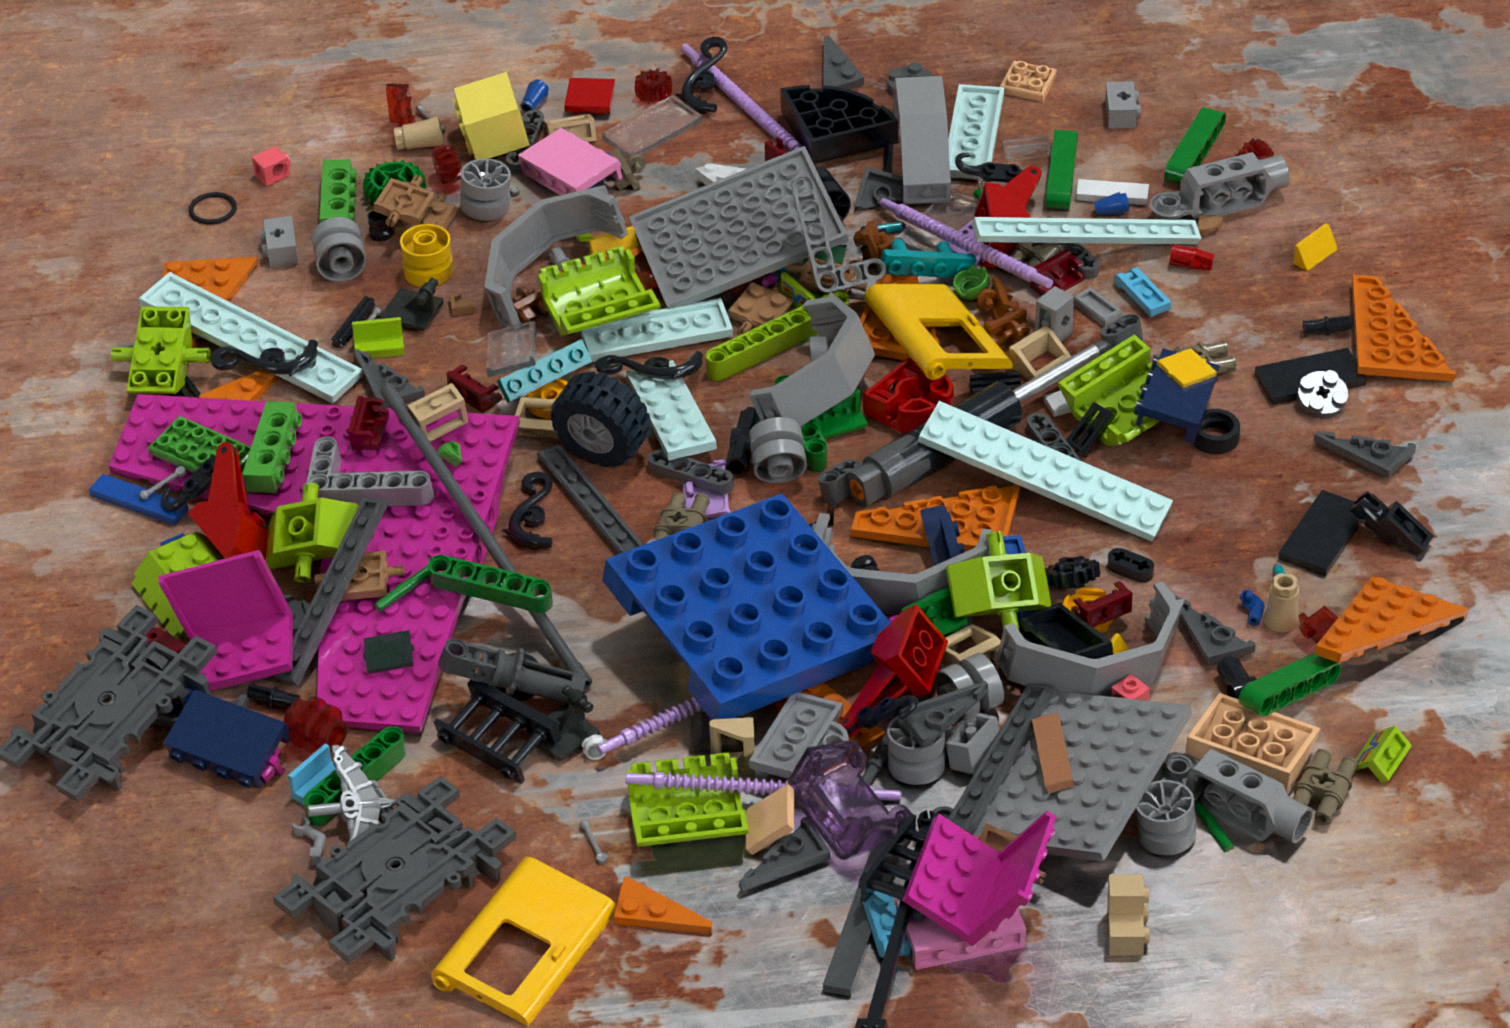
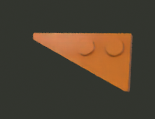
M259 370L205 392L199 398L257 401L280 377Z
M624 876L614 915V924L712 935V921L630 877Z

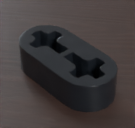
M1115 548L1108 553L1107 565L1110 571L1140 583L1153 579L1154 563L1149 558L1123 548Z

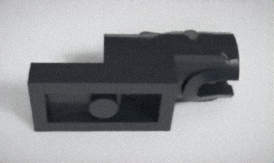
M1366 491L1355 500V505L1349 509L1366 526L1370 533L1377 534L1387 545L1399 538L1417 556L1424 552L1433 538V535L1398 501L1387 507L1377 496Z

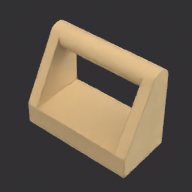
M590 114L544 121L547 136L562 128L569 133H573L583 141H597L594 118Z
M1043 326L1009 347V359L1012 361L1013 369L1019 371L1028 380H1032L1071 357L1055 333L1047 326ZM1047 351L1057 357V359L1037 371L1029 363Z
M452 383L408 405V410L430 442L468 423L465 400ZM457 411L458 417L429 432L426 431V425Z
M521 397L515 416H519L520 420L516 436L560 440L557 436L558 432L553 429L551 420L524 418L526 407L551 409L555 400Z
M970 624L945 637L948 644L941 663L945 667L952 664L959 665L961 660L976 653L985 655L991 661L996 658L1001 641L996 635L974 624ZM969 637L977 643L976 646L961 654L949 649V647Z
M753 717L711 720L709 723L711 754L722 753L721 734L743 741L744 752L729 753L730 758L736 757L739 774L756 775L755 770L749 767V759L755 752Z

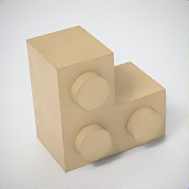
M1109 874L1107 898L1109 956L1144 955V944L1150 943L1149 927H1144V922H1148V905H1144V903H1149V886H1144L1143 874Z

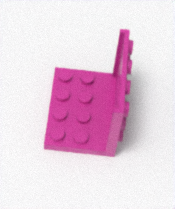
M260 550L159 576V585L189 640L191 641L195 636H198L216 645L218 653L199 672L207 677L209 692L292 671L293 613Z
M1047 810L1004 849L997 852L941 814H938L932 820L902 901L971 946H974L990 931L995 932L1005 918L1010 919L1020 905L1025 906L1032 898L1033 891L1031 888L1040 875L1039 865L1047 855L1046 845L1054 835L1055 829L1053 825L1056 816Z

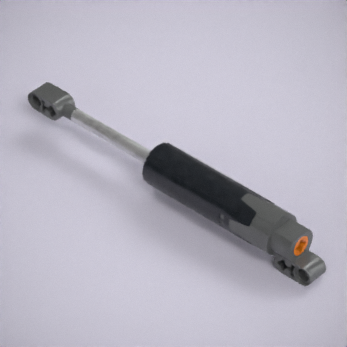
M1128 314L1106 325L1100 330L1101 340L1015 390H1012L1005 383L997 381L953 407L1008 430L1020 423L1022 419L1021 403L1082 368L1135 334L1143 341L1140 317L1135 314ZM925 422L865 457L861 462L856 459H847L821 473L818 476L822 500L826 504L828 499L838 503L851 496L857 504L865 507L878 499L887 500L957 460V458L918 442L919 435L927 423Z

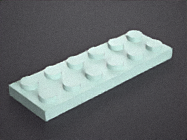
M959 84L948 138L951 178L983 180L976 175H968L961 172L956 167L955 158L960 153H969L970 156L963 158L962 162L971 166L993 161L1004 99V87Z
M715 299L641 313L581 330L580 334L592 362H595L607 355L625 357L732 337L733 328L722 299Z
M673 360L669 361V367L676 366ZM634 370L626 371V379L633 393L636 392L640 396V401L645 403L647 407V413L650 415V425L668 460L717 449L716 440L683 378L675 380L657 379L642 375Z

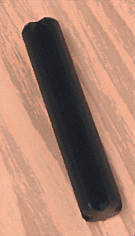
M368 296L362 298L331 338L333 346L341 348L345 345L353 334L352 322L363 321L375 306L374 298Z

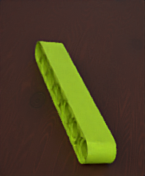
M832 292L849 306L848 295L845 292ZM826 294L820 298H826L829 296V294ZM801 306L707 351L706 368L708 378L714 381L724 380L810 339V337L818 335L817 330L812 328L813 325L810 323L812 319L808 310H804V307Z

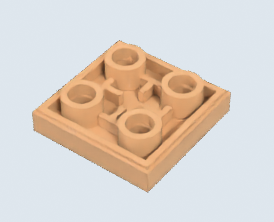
M1013 61L1000 87H1004V95L1043 102L1057 76V69L1049 68L1045 65L1028 64L1024 61Z
M786 784L746 809L749 834H746V850L753 855L761 849L768 848L774 841L783 836H788L794 830V789L790 785Z

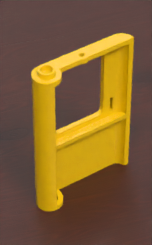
M874 284L866 290L864 297L866 303L928 379L936 380L941 378L947 369L1013 368L1012 361L947 285ZM924 326H963L984 353H947Z
M524 857L431 973L433 984L441 991H453L457 988L478 1001L529 1026L613 918L617 906L604 894L535 858ZM503 923H510L550 945V948L512 995H505L465 973L466 968Z

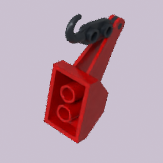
M960 153L956 156L955 164L961 172L968 175H976L986 181L976 206L974 217L1030 218V214L1026 211V206L1041 178L1042 171L1040 168L1028 166L1021 170L1016 164L993 162L971 166L962 162L963 158L970 156L969 153ZM992 181H993V182H1005V183H1007V184L1004 185V186H1002V185H1000L999 183H988V182H992ZM1018 242L982 243L1009 256ZM981 259L982 267H998L994 264L989 263L988 261H985L984 259Z
M223 442L216 450V457L209 458L202 463L190 478L184 482L181 494L171 503L168 502L171 488H166L161 497V504L167 511L179 510L187 502L200 497L210 486L208 501L198 502L188 512L190 517L225 559L260 550L266 560L268 531L263 526L266 522L256 512L250 514L251 511L248 508L238 449L229 442Z
M917 604L903 610L877 635L871 654L879 664L849 711L839 722L847 730L848 737L854 736L861 728L872 729L878 722L885 719L892 720L897 716L899 719H903L909 716L918 706L917 698L930 693L948 641ZM904 691H905L906 693L910 694V695H905V696H903V697L897 698V697H898L899 695H901ZM907 707L901 714H899L900 709Z

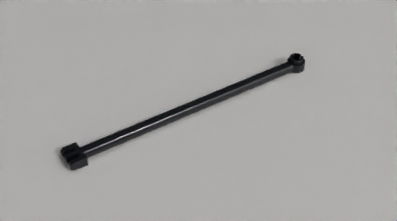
M926 810L921 812L917 819L918 830L925 834H928L932 820L937 816L931 810L929 812L930 818ZM916 842L914 850L921 852L923 844ZM911 861L909 870L914 871L915 862ZM905 880L903 889H907L909 881ZM902 900L899 901L867 1018H857L855 1028H888L887 1020L882 1019V1015L912 911V907Z

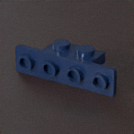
M945 505L920 510L934 566L965 552L963 543L958 544L956 537L960 536L957 521L952 522L950 512L947 513Z

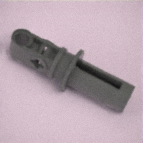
M456 638L446 641L438 660V666L443 672L469 678L477 682H484L493 687L497 685L503 686L505 694L512 696L514 690L569 705L567 696L562 694L563 687L569 685L573 690L578 689L583 693L586 680L585 675L523 659L524 649L518 648L515 655L506 654L504 650L499 649L497 651Z

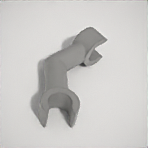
M301 816L303 826H297L292 823L293 833L299 837L307 836L314 841V845L310 849V856H312L311 865H318L324 860L326 836L310 826V820L307 817Z

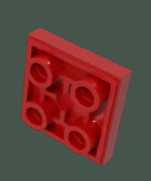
M570 78L564 104L565 112H572L574 114L595 113L598 115L610 113L615 79Z

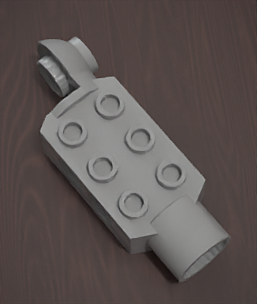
M1251 152L1188 168L1181 179L1180 191L1163 192L1155 195L1150 201V207L1153 214L1158 217V220H1179L1182 216L1191 214L1197 222L1199 221V214L1224 216L1263 205L1271 191L1289 185L1288 167L1281 155L1258 160L1255 154Z
M1213 749L1207 751L1199 761L1185 753H1170L1166 756L1157 772L1160 780H1172L1187 786L1193 793L1194 800L1199 798L1215 819L1261 842L1270 834L1275 833L1293 843H1297L1305 835L1312 820L1313 809L1288 797L1282 783Z

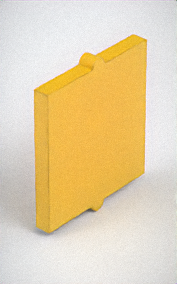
M1191 348L1157 361V365L1168 374L1167 377L1172 378L1182 388L1215 377L1217 374L1206 362V359H1202Z

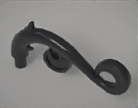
M710 37L701 43L700 51L709 60L694 69L682 86V93H676V96L693 112L700 114L717 112V104L707 103L706 100H701V97L695 98L693 96V87L696 84L699 90L708 91L715 86V76L708 70L727 52L728 46L723 38ZM713 47L720 48L719 52L712 57L709 50Z
M313 339L309 340L303 353L289 362H284L285 353L280 348L265 349L261 353L260 358H256L232 347L217 349L211 355L210 361L215 369L227 371L236 367L239 362L237 357L258 370L272 374H289L291 377L295 373L308 368L315 361L318 355V342ZM231 355L237 356V357H234L233 359H230V360H223V359H222V358L225 357V356H231Z
M696 351L685 363L669 367V360L665 357H652L647 359L644 364L620 356L607 355L596 361L595 368L599 373L611 375L620 372L624 365L648 377L675 380L697 372L703 364V354L700 351Z
M532 472L524 476L521 485L526 493L533 496L522 502L513 511L509 519V528H503L502 532L508 534L519 545L537 550L540 547L552 548V537H540V534H533L531 531L528 533L521 527V520L523 518L524 522L531 527H537L544 523L545 511L542 507L535 504L543 499L553 486V480L548 474ZM536 483L544 484V488L537 493L536 488L532 487Z

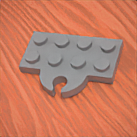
M800 692L791 695L749 759L750 769L800 782L810 764H831L843 758L844 749H849L847 730L837 723L843 713V703ZM831 744H838V745H840V746L832 747V746H829V745H831Z

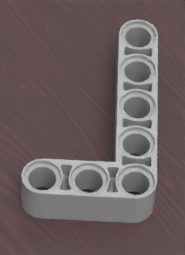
M808 176L797 177L792 183V193L817 289L821 292L829 293L881 279L886 269L884 263L879 259H869L835 268L814 182ZM804 180L808 182L810 186L808 193L802 194L797 191L796 184L798 181ZM811 204L815 207L816 212L813 217L808 218L803 215L802 208L804 205ZM816 227L821 231L822 236L820 240L812 241L809 238L808 232L811 228ZM823 251L826 253L827 262L824 265H819L815 262L814 256L816 252ZM870 263H876L880 266V274L873 277L869 275L867 268ZM847 269H853L857 273V278L853 283H849L844 279V272ZM823 275H830L833 278V286L826 289L821 286L820 279Z
M326 436L318 439L314 444L306 484L307 488L309 482L319 485L318 498L360 505L363 497L384 500L388 506L426 505L434 499L431 479L425 471L339 473L342 461L336 440Z

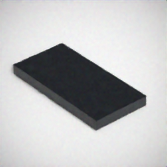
M1349 348L1256 366L1254 372L1272 405L1297 400L1301 379L1316 371L1326 372L1331 370L1336 372L1345 383L1347 389L1366 385V377L1362 374H1357V362ZM1319 391V393H1318L1317 395H1322V394H1327V393H1325V392H1323V391Z
M1321 490L1279 551L1278 559L1326 576L1361 525L1360 520L1349 511L1355 505V501Z

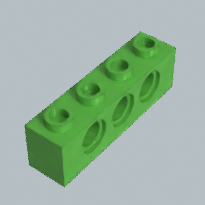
M351 159L323 160L320 223L333 217H344L355 222L356 184L353 182H357L356 168H352Z
M266 401L242 473L247 492L277 493L279 484L283 483L284 469L286 464L290 462V450L296 443V431L302 424V415L298 413L295 402Z

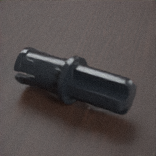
M1349 315L1332 318L1324 316V319L1302 321L1304 336L1322 333L1330 335V332L1351 330L1353 323Z
M250 684L246 693L248 698L268 703L271 708L277 706L294 712L297 711L301 702L300 695L281 691L278 687L271 689Z

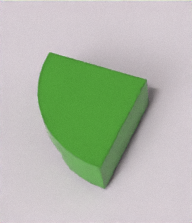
M450 441L438 448L439 456L456 467L462 462L459 443Z

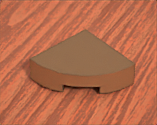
M1199 214L1198 230L1200 236H1207L1209 232L1216 229L1219 230L1222 227V216Z
M449 294L452 316L476 313L475 303L471 299L461 298L459 294Z

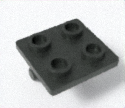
M430 278L428 283H424L418 292L400 288L380 315V319L401 317L403 327L424 331L443 304V298L433 296L436 292L435 287L438 285L437 279Z
M569 685L563 687L562 694L567 696L570 705L564 704L547 715V717L557 722L562 737L556 744L548 740H541L538 744L558 761H563L581 749L585 738L592 735H600V730L585 719V712L590 713L594 705L588 702L587 696L578 689L573 690ZM526 729V735L530 737L533 732Z

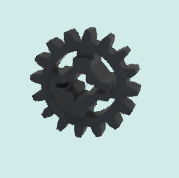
M1084 556L1063 557L1055 565H1049L1048 568H1045L1048 586L1054 585V587H1059L1061 590L1085 587L1086 583L1096 580L1101 574L1099 561L1096 562L1095 559L1089 560V558L1085 559Z

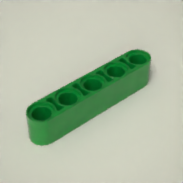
M1206 107L1201 108L1169 159L1164 171V180L1181 184V179L1188 168L1202 164L1224 127L1226 120L1225 112Z
M1054 130L1046 194V209L1070 210L1078 131Z
M781 375L777 377L774 381V385L780 383L790 375ZM814 418L801 426L803 447L805 449L807 469L812 472H821L828 465L827 443Z
M435 555L428 561L430 581L436 588L536 613H545L553 606L551 586L544 579L446 555Z
M1314 652L1248 683L1240 692L1238 702L1254 713L1265 717L1333 684L1341 673V664L1315 655Z
M386 727L350 756L356 763L360 762L362 764L360 769L369 781H378L403 760L406 755L403 731L398 727ZM335 770L304 796L306 817L313 826H322L337 815L309 817L307 812V806L340 802L342 795L341 781Z

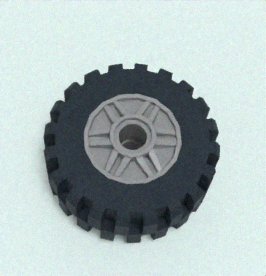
M585 372L575 375V377L570 379L551 406L552 426L554 431L558 432V438L564 441L566 447L570 451L576 452L577 456L581 459L585 458L589 463H598L602 467L610 465L611 467L620 466L633 458L650 432V415L647 413L645 403L640 401V396L636 392L633 393L630 390L631 387L620 383L619 379L615 377L610 378L607 374L601 372L597 374L595 372Z

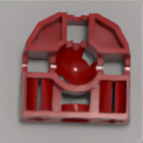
M908 358L863 393V411L865 415L880 421L882 424L905 433L927 422L939 401L950 406L955 405L953 383L945 374L936 380L928 379L911 358Z

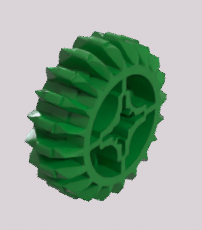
M394 159L393 162L377 163L376 168H369V172L365 173V178L363 179L364 196L370 205H374L390 178L410 183L415 175L422 177L423 181L420 187L425 189V176L423 171L419 169V166H413L412 162L405 163L404 160L396 162Z

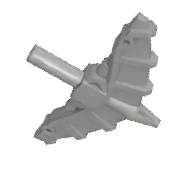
M332 745L333 765L341 781L342 795L340 802L307 806V812L309 817L341 813V818L347 823L350 835L349 841H351L369 828V822L381 825L382 823L378 821L380 810L395 806L396 800L378 797L373 789V786H375L374 781H369L360 769L362 764L360 762L356 763L345 752L347 750L345 746Z

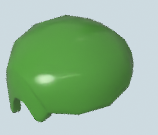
M971 265L967 270L960 271L955 275L953 280V288L956 294L965 300H977V296L982 289H988L990 286L989 275L984 266L978 269Z

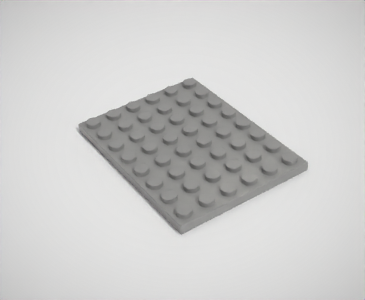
M805 146L629 216L668 309L694 304L808 258L792 193V183L799 176H808L814 182L830 248L849 241L847 232ZM800 180L796 184V189L799 193L805 194L808 193L810 186L807 181ZM806 204L803 206L802 213L804 216L809 218L815 215L816 210L813 205ZM811 228L808 232V236L812 241L821 239V231L818 228Z
M1054 691L1041 716L1056 712L1059 714L1074 787L1047 793L1033 729L972 835L980 837L985 823H988L1018 836L1048 810L1056 816L1053 825L1055 829L1054 835L1046 845L1047 854L1104 861L1192 715L1190 705L1080 693H1057Z

